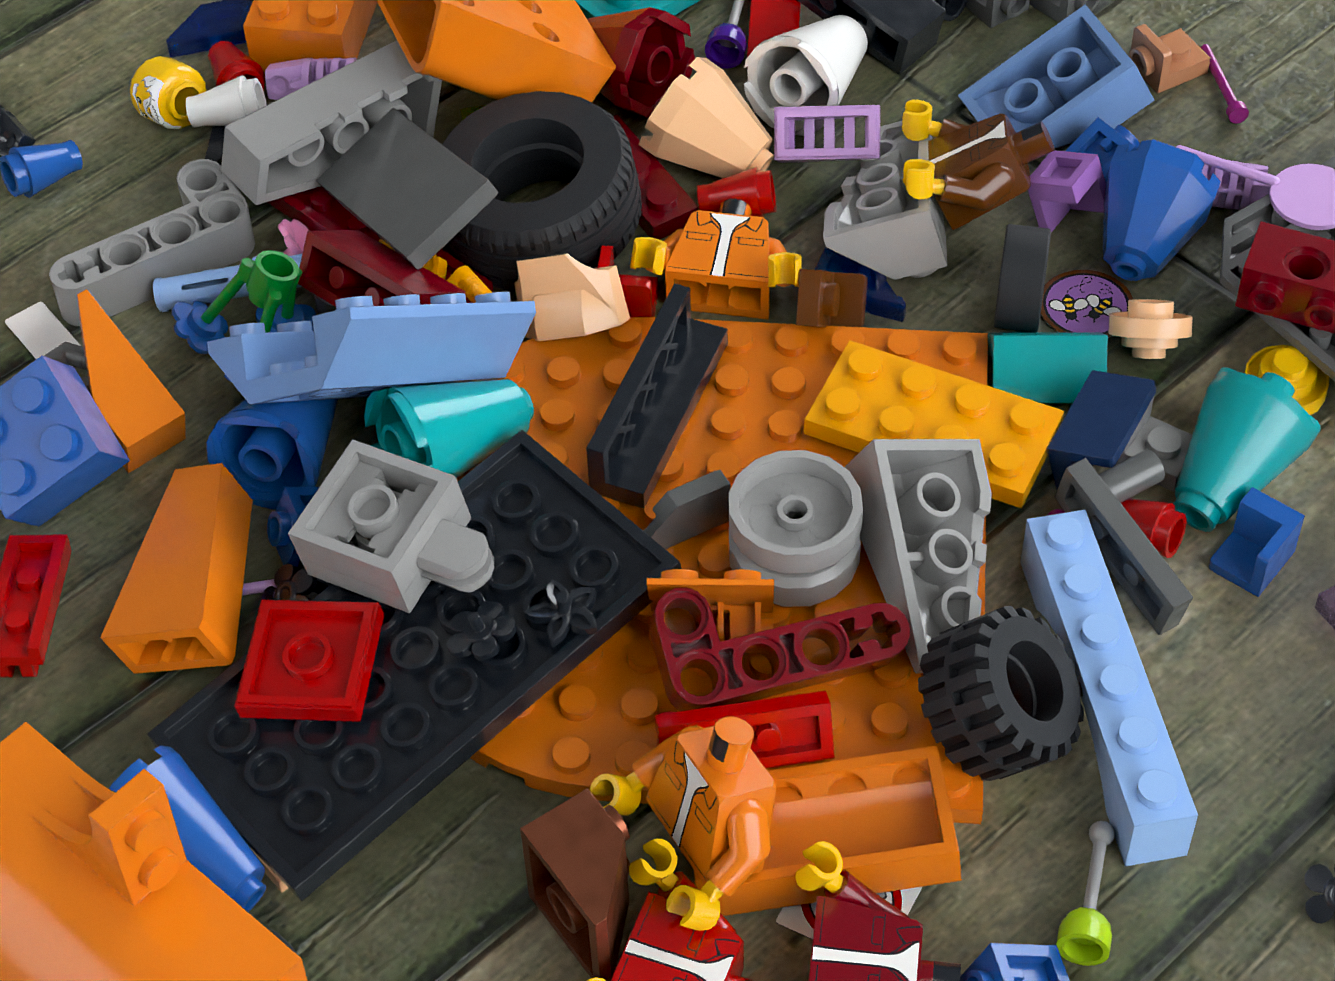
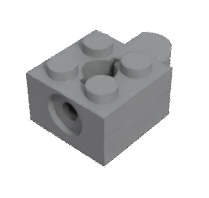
M353 439L288 532L308 575L407 613L412 611L431 580L456 590L470 593L482 587L491 578L494 570V557L489 549L485 535L466 527L471 520V515L454 475Z

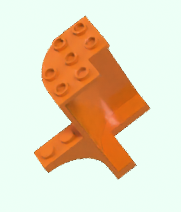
M27 722L23 723L0 742V981H308L302 958L187 860L164 785L145 768L117 792H113L89 776Z

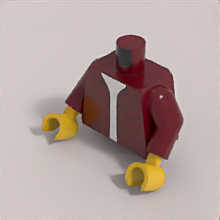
M822 841L802 851L805 859L813 862L815 866L807 864L796 871L797 885L807 891H813L823 886L825 897L817 896L809 981H960L961 964L921 960L923 924L909 918L908 915L873 892L849 872L842 870V857L836 847L831 843Z

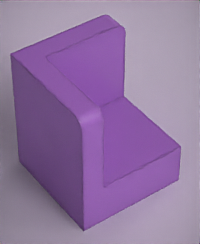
M1054 150L1045 157L1030 175L1031 187L1028 189L1040 228H1049L1052 232L1070 209L1104 213L1106 182L1097 154Z

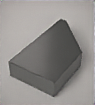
M717 470L667 491L652 509L656 517L643 531L664 549H667L729 522V481L721 470Z

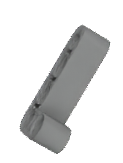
M199 159L187 163L179 170L176 178L183 204L182 207L57 260L52 265L49 276L62 318L68 324L80 326L77 294L86 289L106 314L111 317L153 299V281L155 278H167L209 269L224 268L249 256L254 250L255 238L248 205L236 185L221 171V165L209 159Z

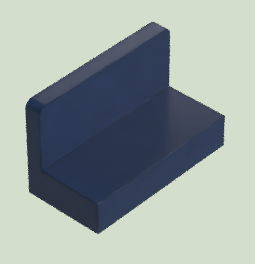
M1095 370L1091 371L1047 447L1056 490H1058L1066 468L1084 458L1089 461L1092 467L1097 465L1111 468L1116 465L1156 393L1154 380Z

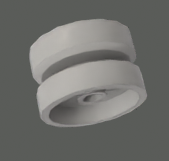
M806 450L777 451L755 459L737 475L728 493L729 560L731 569L754 570L761 573V579H774L773 604L780 606H812L835 597L851 583L860 563V532L863 516L861 489L850 471L828 456Z

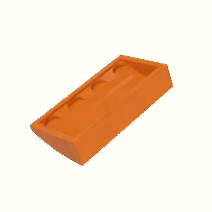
M938 745L768 771L774 779L776 786L770 826L771 848L769 855L765 859L762 872L751 874L730 897L723 894L718 900L720 902V912L723 916L816 903L817 896L825 897L824 887L821 886L813 891L801 889L797 885L795 877L796 871L805 865L811 864L815 866L813 862L805 859L802 851L822 841L831 843L837 848L843 861L842 870L849 872L875 893L962 881L960 852ZM694 871L695 884L698 889H701L704 884Z

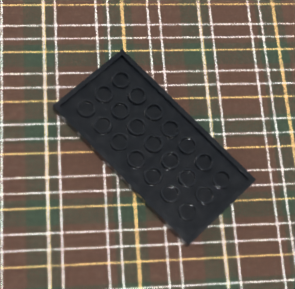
M523 430L519 431L458 481L471 515V520L466 527L485 535L489 549L494 557V570L491 578L482 587L467 593L431 580L410 613L334 584L328 586L311 600L378 602L384 612L361 722L240 718L234 705L247 652L147 733L156 748L168 746L180 754L248 846L301 902L653 602L648 596L647 578H661L662 571L682 569L679 560ZM551 579L564 586L568 594L578 587L596 588L597 596L590 612L595 619L598 633L580 635L569 629L565 639L553 648L547 634L549 623L532 622L525 618L524 612L535 605L549 603L546 588ZM495 601L501 604L505 612L504 616L514 618L517 624L515 635L506 642H497L500 650L493 658L478 661L473 653L464 658H456L450 654L446 644L448 639L455 635L450 628V621L459 612H477L481 604Z

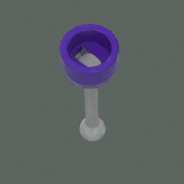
M734 0L728 23H722L714 27L708 35L705 55L707 59L720 68L736 67L744 58L747 47L746 36L741 28L737 26L744 0Z

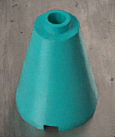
M509 379L385 387L371 393L366 400L364 418L365 427L374 424L376 426L379 442L370 446L452 474L458 478L484 461L519 431L523 430L527 433L530 427V420L534 416V407L528 392L524 388L518 387L515 382Z

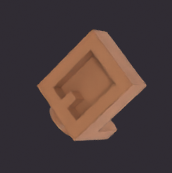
M1146 24L1134 28L1129 57L1137 66L1142 78L1157 93L1208 73L1211 58L1181 28L1160 37Z

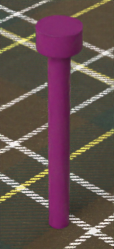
M1208 44L1202 45L1200 48L1211 58L1209 69L1228 104L1226 114L1230 122L1237 124L1245 121L1249 116V110L1244 102L1237 101Z

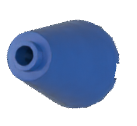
M245 399L222 416L215 424L206 442L208 461L210 464L223 463L253 500L252 505L274 510L277 508L285 487L316 486L338 399L249 404Z
M159 746L153 750L161 758L152 764L147 765L140 758L132 763L108 789L117 792L144 768L164 785L187 860L249 912L258 903L266 890V885L261 882L265 874V867L180 754L171 747Z

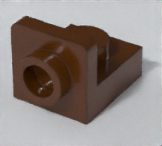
M800 269L796 325L863 327L867 276L856 273Z

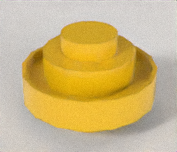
M1275 345L1265 347L1254 353L1246 363L1244 371L1246 374L1261 378L1264 373L1271 372L1289 381L1295 390L1292 398L1309 415L1316 413L1325 402L1329 387V376L1294 346Z

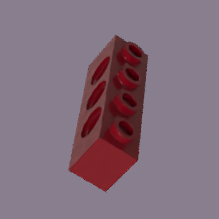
M1261 221L1243 267L1235 307L1335 334V241Z

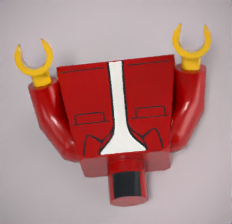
M653 839L643 844L645 853L654 859L656 870L647 861L638 858L630 863L629 874L633 881L639 885L648 886L656 883L659 886L658 894L648 892L611 981H753L741 977L744 968V941L737 935L736 929L721 912L716 925L704 931L680 926V921L684 916L668 912L666 902L670 893L676 887L687 885L697 888V886L683 872L673 873L677 865V854L669 842L664 839ZM595 977V978L588 979L587 981H606V980L603 979V978Z

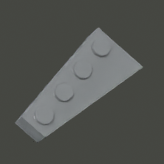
M396 40L225 126L221 171L255 205L320 187L316 180L392 108L433 137L442 80L416 73L411 68L402 48Z

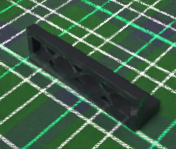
M674 283L586 448L589 486L603 497L645 508L728 344L727 328L691 319L689 287Z

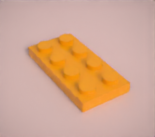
M849 340L804 419V434L858 453L873 439H980L992 493L991 498L1022 509L1048 456L1047 447L1063 421L1064 411Z

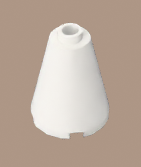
M836 15L761 42L747 57L744 68L748 66V81L744 83L745 95L755 113L770 127L774 128V107L839 106L867 50L868 42L864 29L853 18L845 15ZM824 119L815 120V131H818L824 126ZM804 120L795 121V131H798L795 135L804 136Z

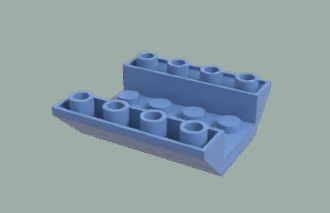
M510 292L475 296L476 303H466L465 293L437 295L430 297L431 304L426 305L420 304V296L417 294L384 298V306H373L372 296L347 297L335 300V311L312 316L314 331H312L311 321L278 324L277 332L265 333L264 323L234 325L229 327L230 337L207 342L208 353L249 404L369 397L373 391L385 387L498 380L506 377L536 314L535 301L511 302Z

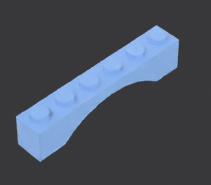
M1086 510L1027 519L1020 563L1036 609L1046 618L1055 634H1058L1065 644L1064 650L1069 658L1072 657L1077 669L1074 671L1077 681L1081 683L1083 696L1081 699L1094 743L1106 813L1110 824L1114 828L1115 839L1125 866L1187 856L1198 813Z

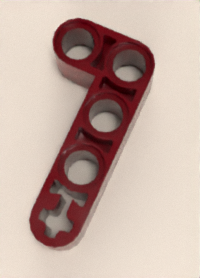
M675 588L666 592L658 601L649 622L650 637L665 692L670 703L678 711L754 701L876 670L889 664L904 649L910 636L909 622L901 610L888 603H873L720 642L712 611L706 598L698 591L690 588ZM673 608H681L688 611L695 620L696 630L688 635L673 633L664 622V613ZM872 625L876 633L886 632L889 637L882 647H880L877 640L871 639L857 643L850 651L849 641L862 637ZM807 638L823 640L831 651V662L827 665H817L810 662L803 653V640ZM748 653H758L766 657L772 666L771 678L761 681L750 678L742 667V656ZM688 668H698L705 671L712 681L711 693L705 696H695L688 693L681 683V672Z

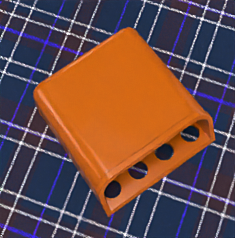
M376 0L411 68L416 73L429 75L494 100L514 94L545 91L566 93L581 97L592 103L616 69L615 63L575 0Z

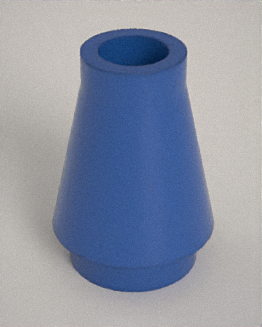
M72 140L55 144L12 147L8 155L0 157L2 179L6 188L14 197L24 194L30 198L70 173L81 170L83 167L80 151Z

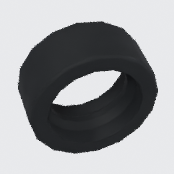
M1014 224L1006 226L994 317L995 328L1038 332L1051 230L1049 228Z

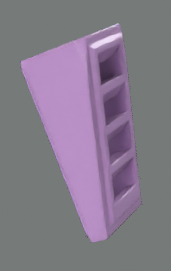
M880 105L774 107V160L777 162L880 159ZM865 117V147L855 148V118ZM844 118V148H835V119ZM824 119V148H815V120ZM804 120V149H795V121Z

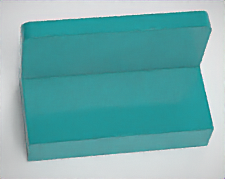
M988 332V355L992 357V387L1039 403H1073L1092 370L1107 372L1108 335L1101 332Z

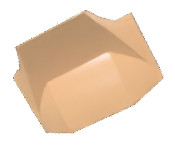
M569 254L516 261L518 280L514 283L517 301H535L536 314L525 335L526 338H533L535 341H546L586 336L620 326L630 319L616 265L591 268L578 262Z

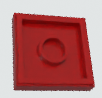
M261 600L234 705L240 718L361 722L384 619V612L380 603Z

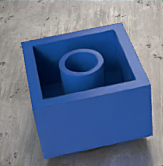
M42 355L0 386V510L5 519L39 527L130 461L74 367Z

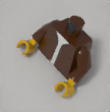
M922 100L907 101L905 112H903L902 131L907 139L920 141L925 140L929 136L935 137L928 141L929 161L923 159L905 161L903 183L909 195L915 199H927L934 195L952 230L969 223L1026 192L1031 187L1029 162L1055 150L1049 132L1042 121L1016 133L1007 115L1001 113L966 126L945 118L942 123L932 121V106L930 103Z

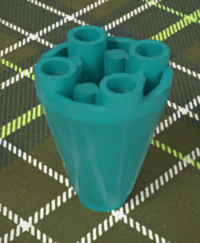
M1227 367L1219 369L1207 387L1175 488L1176 500L1173 504L1176 511L1186 515V524L1200 531H1213L1217 524L1226 522L1238 511L1240 501L1252 487L1261 491L1310 448L1319 434L1321 426L1314 417L1309 415L1292 398L1295 390L1289 381L1271 372L1264 373L1259 378Z

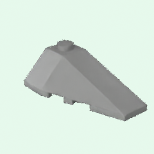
M902 121L880 126V159L859 160L861 169L857 175L846 177L841 185L844 193L841 201L830 203L824 212L823 239L827 248L894 280L907 276L913 278L925 277L934 273L937 269L947 266L943 212L934 195L927 199L919 200L909 195L903 183L905 161L910 159L929 161L928 141L933 139L932 136L920 141L907 139L902 131Z
M873 439L845 466L861 489L863 516L860 539L885 601L901 610L909 622L910 636L905 650L915 674L923 673L919 666L923 654L928 653L927 644L932 638L939 636V633L981 616L982 600L977 595L980 567L986 562L987 545L982 543L984 517L990 513L992 493L980 439Z

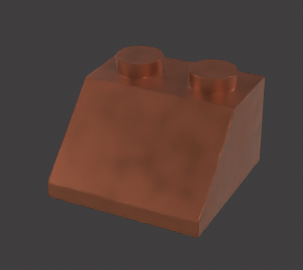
M587 788L521 827L520 831L530 898L591 978L598 977L611 981L616 968L629 907L628 874L630 862L626 856L625 841L630 838V835L618 811L611 805L603 808Z

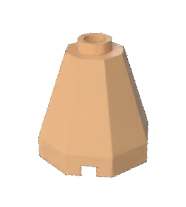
M696 57L689 66L697 72L690 80L680 74L672 82L647 120L645 128L653 133V136H641L638 145L655 157L721 178H726L756 166L759 171H766L774 158V154L769 152L773 142L772 137L724 70L707 58Z

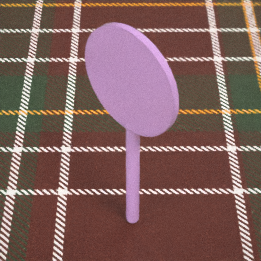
M1182 145L1176 146L1177 148L1197 154L1205 165L1271 186L1269 192L1271 205L1289 223L1311 230L1335 228V169L1319 164H1299L1286 168L1277 176Z

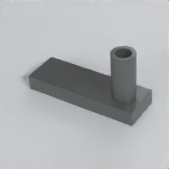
M1149 449L1126 459L1100 474L1084 458L1066 468L1054 498L1066 513L1086 510L1106 566L1158 635H1161L1179 625L1193 596L1129 515L1121 502L1163 481L1165 477L1164 467L1158 456Z

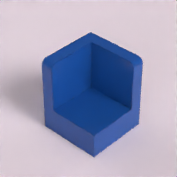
M1252 487L1240 501L1233 531L1211 557L1209 569L1259 597L1295 552L1305 515Z

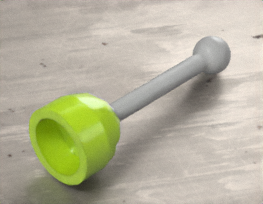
M1097 821L1089 829V838L1093 843L1083 907L1070 911L1061 921L1058 930L1056 945L1060 955L1064 959L1078 965L1093 966L1101 964L1109 958L1112 941L1111 925L1105 916L1096 910L1106 846L1113 841L1115 836L1114 828L1106 821Z

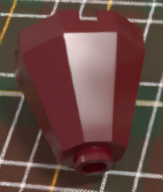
M651 7L587 19L616 65V69L600 90V93L616 106L639 117L648 119L672 82L680 74L688 79L690 78L693 68L689 65L695 60L693 48L685 47L684 35L691 37L690 26L685 21L666 11Z

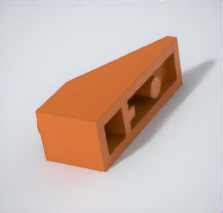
M86 289L77 294L90 394L130 459L123 466L129 474L186 439L185 412Z

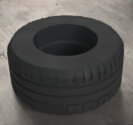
M535 91L514 94L493 101L468 115L450 132L442 144L486 177L499 192L486 207L446 244L451 256L493 283V287L516 292L514 283L518 280L516 261L569 254L575 260L588 267L598 268L602 245L613 246L615 259L627 246L638 227V220L642 213L641 190L630 142L626 137L624 129L618 121L614 120L610 113L581 97L562 92ZM544 181H563L569 183L559 192L541 200L526 203L504 202L515 191L534 183Z

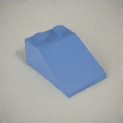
M1086 4L958 95L977 122L1000 113L1006 114L1017 133L1042 121L1049 132L1054 148L1073 143L1098 117L1114 129L1117 125L1122 124L1154 101L1135 63Z

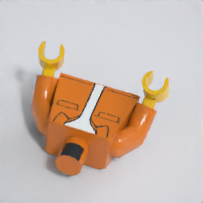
M727 199L721 203L719 212L698 210L691 213L685 227L677 229L664 241L650 237L635 238L630 268H645L656 275L665 273L666 298L674 283L689 287L691 311L769 320L770 287H775V285L787 287L792 284L795 287H799L802 256L787 252L780 240L769 237L768 221L763 217L751 216V208L746 202L739 199Z
M723 717L718 719L714 726L707 728L700 726L684 728L632 764L634 771L628 776L623 777L608 773L601 774L593 780L590 786V792L595 795L607 796L614 793L612 801L607 805L613 806L620 815L634 813L641 801V790L644 787L649 790L646 796L647 803L704 884L701 889L687 885L676 887L667 899L666 909L670 913L684 916L680 921V926L698 931L709 930L716 925L721 910L718 899L723 894L730 897L751 874L762 872L765 859L768 857L771 848L770 826L776 796L775 782L750 749L754 737L752 727L746 721L737 717Z

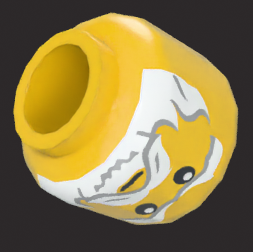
M157 56L146 60L136 70L131 81L130 96L133 106L143 117L167 129H182L191 125L186 111V98L207 91L204 79L197 70L171 57Z

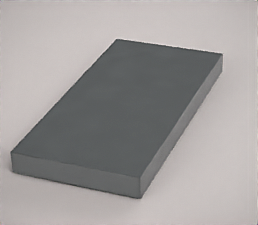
M394 108L384 115L316 180L331 197L417 270L421 269L499 193L486 177Z

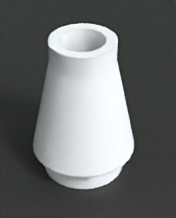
M243 75L201 94L186 98L187 116L194 128L200 126H227L267 106L260 81L257 78L247 80Z

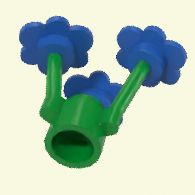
M273 250L262 251L257 254L255 261L250 258H243L237 274L209 307L201 301H195L192 305L182 301L176 303L172 308V315L177 321L174 325L175 333L179 337L187 339L189 346L200 354L208 353L207 342L225 338L224 334L228 330V324L219 313L245 283L250 301L258 307L255 313L256 321L264 323L265 333L277 332L278 324L297 321H311L312 331H314L312 316H315L316 312L306 304H295L296 289L302 270L287 254ZM224 374V377L228 381H230V379Z

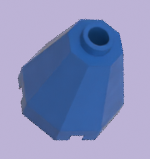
M1154 139L1141 141L1138 149L1127 152L1129 144L1117 146L1105 180L1103 259L1111 266L1112 271L1117 276L1129 281L1156 277L1207 221L1221 183L1214 173H1212L1210 180L1202 174L1205 163L1197 154Z

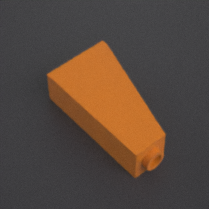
M223 463L175 469L100 638L133 674L232 665L236 654L253 500Z

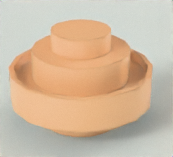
M1156 299L1129 300L1128 311L1109 313L1108 333L1109 335L1121 337L1122 346L1132 347V357L1162 359L1166 358V349L1178 347L1179 338L1192 337V316L1174 313V301Z

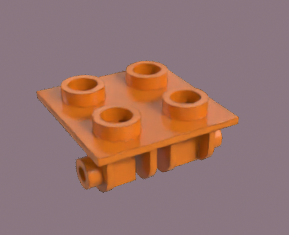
M670 569L662 571L661 578H647L648 596L653 601L650 603L651 612L654 611L661 597L666 592L675 588H690L698 591L705 597L712 613H718L717 633L720 642L724 641V613H730V639L773 629V618H761V613H773L774 579H761V573L758 571L745 569L730 570L724 572V579H698V572ZM673 608L664 613V622L673 633L688 635L693 632V616L688 611L681 608ZM649 630V641L652 642V641H651V637H650V630Z

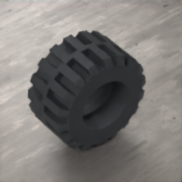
M1012 606L1001 607L939 633V636L931 639L927 644L928 653L923 654L919 666L923 676L918 678V688L924 698V703L921 704L924 717L929 719L933 728L930 732L936 743L941 742L945 747V755L953 764L960 762L963 772L972 777L980 775L982 780L993 781L998 778L1003 779L1057 760L1072 750L1071 744L1077 742L1081 734L1078 723L1084 719V708L1080 703V697L1083 696L1081 683L1077 681L1074 671L1077 669L1072 657H1068L1064 650L1065 644L1058 634L1053 635L1051 633L1049 624L1041 617L1034 619L1031 611L1022 607L1014 609Z

